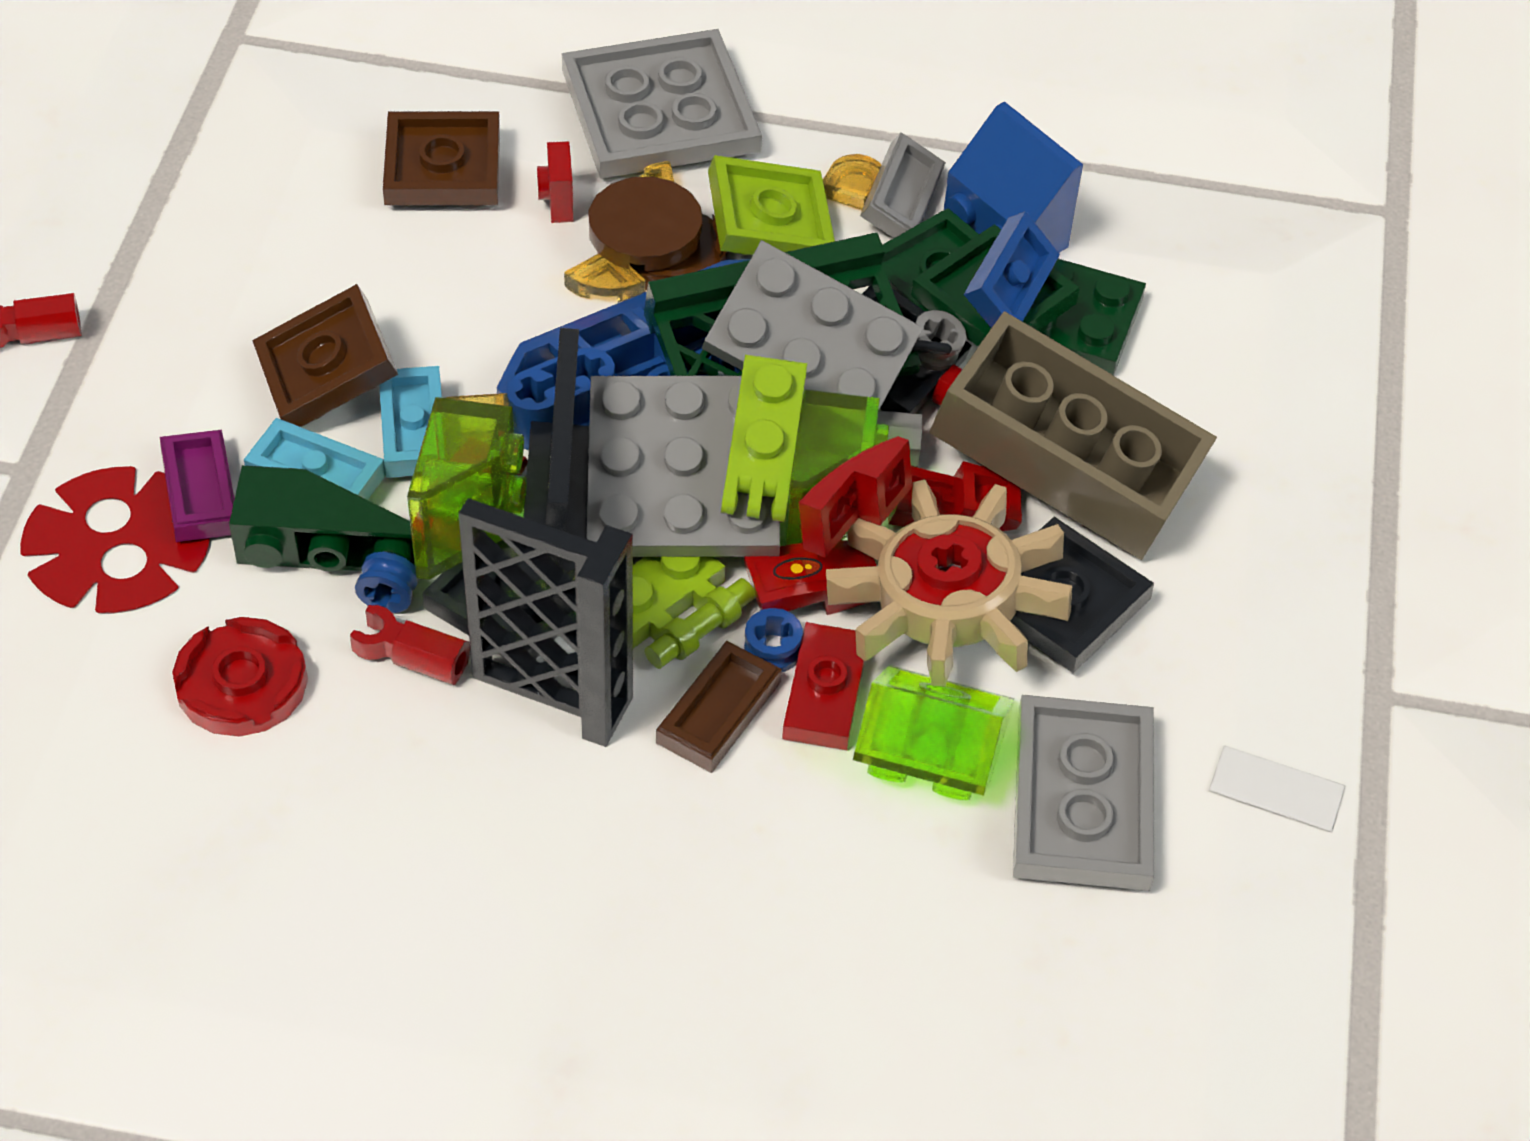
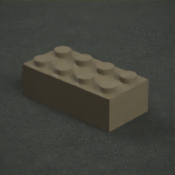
M1003 311L947 390L929 431L933 436L1140 560L1146 555L1217 439V436Z

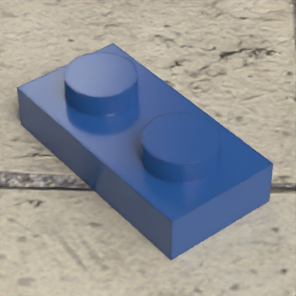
M1026 211L1007 219L964 293V296L991 328L1003 311L1023 322L1060 256L1059 252Z

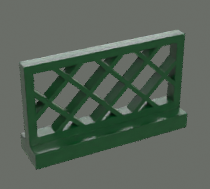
M877 232L785 252L851 289L872 285L879 304L903 316L882 265L885 250ZM750 260L648 282L644 316L650 333H656L671 376H698L700 372L709 376H742V370L736 373L710 360L711 354L702 350L698 354L678 344L672 330L693 325L709 333ZM910 352L897 378L919 373L922 363L917 352ZM684 363L692 367L688 374Z

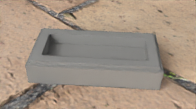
M900 132L888 148L860 216L892 238L922 223L946 162Z

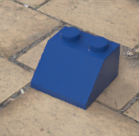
M1004 101L993 109L949 170L944 210L949 208L978 234L994 224L1002 229L1009 217L1026 211L1060 253L1069 246L1083 163Z

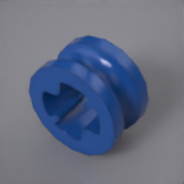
M374 552L368 555L363 562L362 574H360L355 584V593L367 606L379 605L389 609L392 613L402 612L411 604L413 598L412 591L419 581V571L414 564L402 556L389 552Z
M777 608L763 609L753 614L746 623L744 650L781 668L782 672L793 668L798 660L803 637L800 621L792 613ZM766 636H780L781 645L777 647L767 646Z

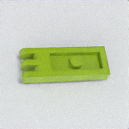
M745 354L721 513L734 515L738 504L737 492L749 494L746 517L759 519L762 496L774 497L771 507L772 521L785 522L808 363Z

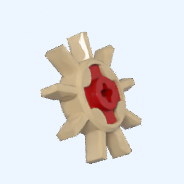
M926 480L913 482L912 517L914 522L895 533L882 525L879 526L858 518L847 531L848 545L878 560V566L826 569L828 605L880 602L882 609L855 629L856 654L866 662L902 634H905L916 641L928 644L927 667L932 686L945 687L953 667V647L968 646L986 640L996 653L1013 670L1018 672L1027 667L1028 640L1011 622L1016 611L1068 621L1071 613L1072 585L1021 576L1023 572L1063 559V530L1057 524L1011 540L999 529L1006 517V487L995 484L981 501L974 516L970 517L951 514L940 515L936 497Z

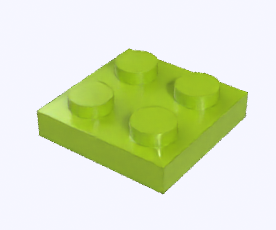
M718 155L713 156L708 169V177L720 251L753 255L761 240L783 252L835 241L820 170Z

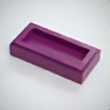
M222 429L159 437L176 542L231 535L229 522L235 498Z

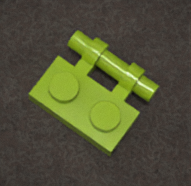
M714 556L643 557L633 564V649L651 637L655 641L648 645L644 652L648 661L655 668L661 669L674 658L684 660L699 649V640L716 627L725 629L738 620L742 615L741 609L756 598L755 590L744 578L738 579L727 588L721 587L720 585L725 582V565ZM691 606L697 609L684 620L677 617Z

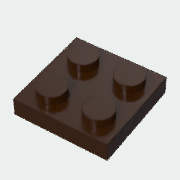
M388 111L383 174L384 205H498L499 111Z
M358 284L252 340L280 419L299 427L322 417L333 409L398 375L369 301Z

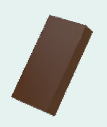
M726 640L656 729V744L712 773L781 683L782 669Z

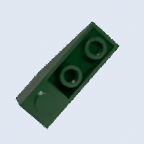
M242 465L229 522L237 564L254 565L261 568H272L275 566L314 568L327 572L338 570L362 571L363 562L368 555L374 552H389L409 560L419 571V575L427 574L428 567L423 527L306 469Z

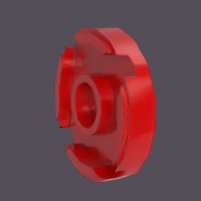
M237 617L225 620L226 626L218 627L210 631L208 626L195 633L178 652L172 671L179 707L192 723L213 734L241 737L265 732L281 723L292 714L303 700L308 682L305 660L302 651L297 646V640L287 629L267 619Z

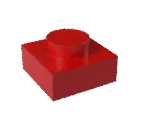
M547 142L548 166H537L538 200L550 201L551 223L574 222L570 142Z

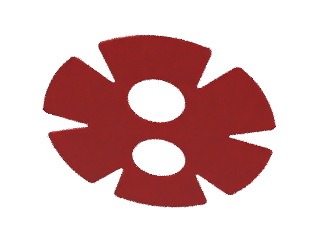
M110 467L82 474L55 489L56 493L71 508L73 513L42 504L37 505L27 519L23 529L20 554L22 556L59 554V556L29 571L27 574L32 583L51 600L66 607L74 608L93 584L97 582L96 612L115 613L150 605L178 590V585L159 564L196 572L206 556L210 538L176 542L165 473L156 471L141 490L134 495L135 467ZM118 499L128 505L130 518L122 528L116 531L98 532L91 529L86 523V512L94 503L100 500ZM133 544L144 550L147 556L145 567L138 574L129 578L119 579L107 575L101 567V560L104 554L114 546Z

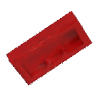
M809 622L805 623L783 724L782 739L847 750L865 663L856 654L855 630Z

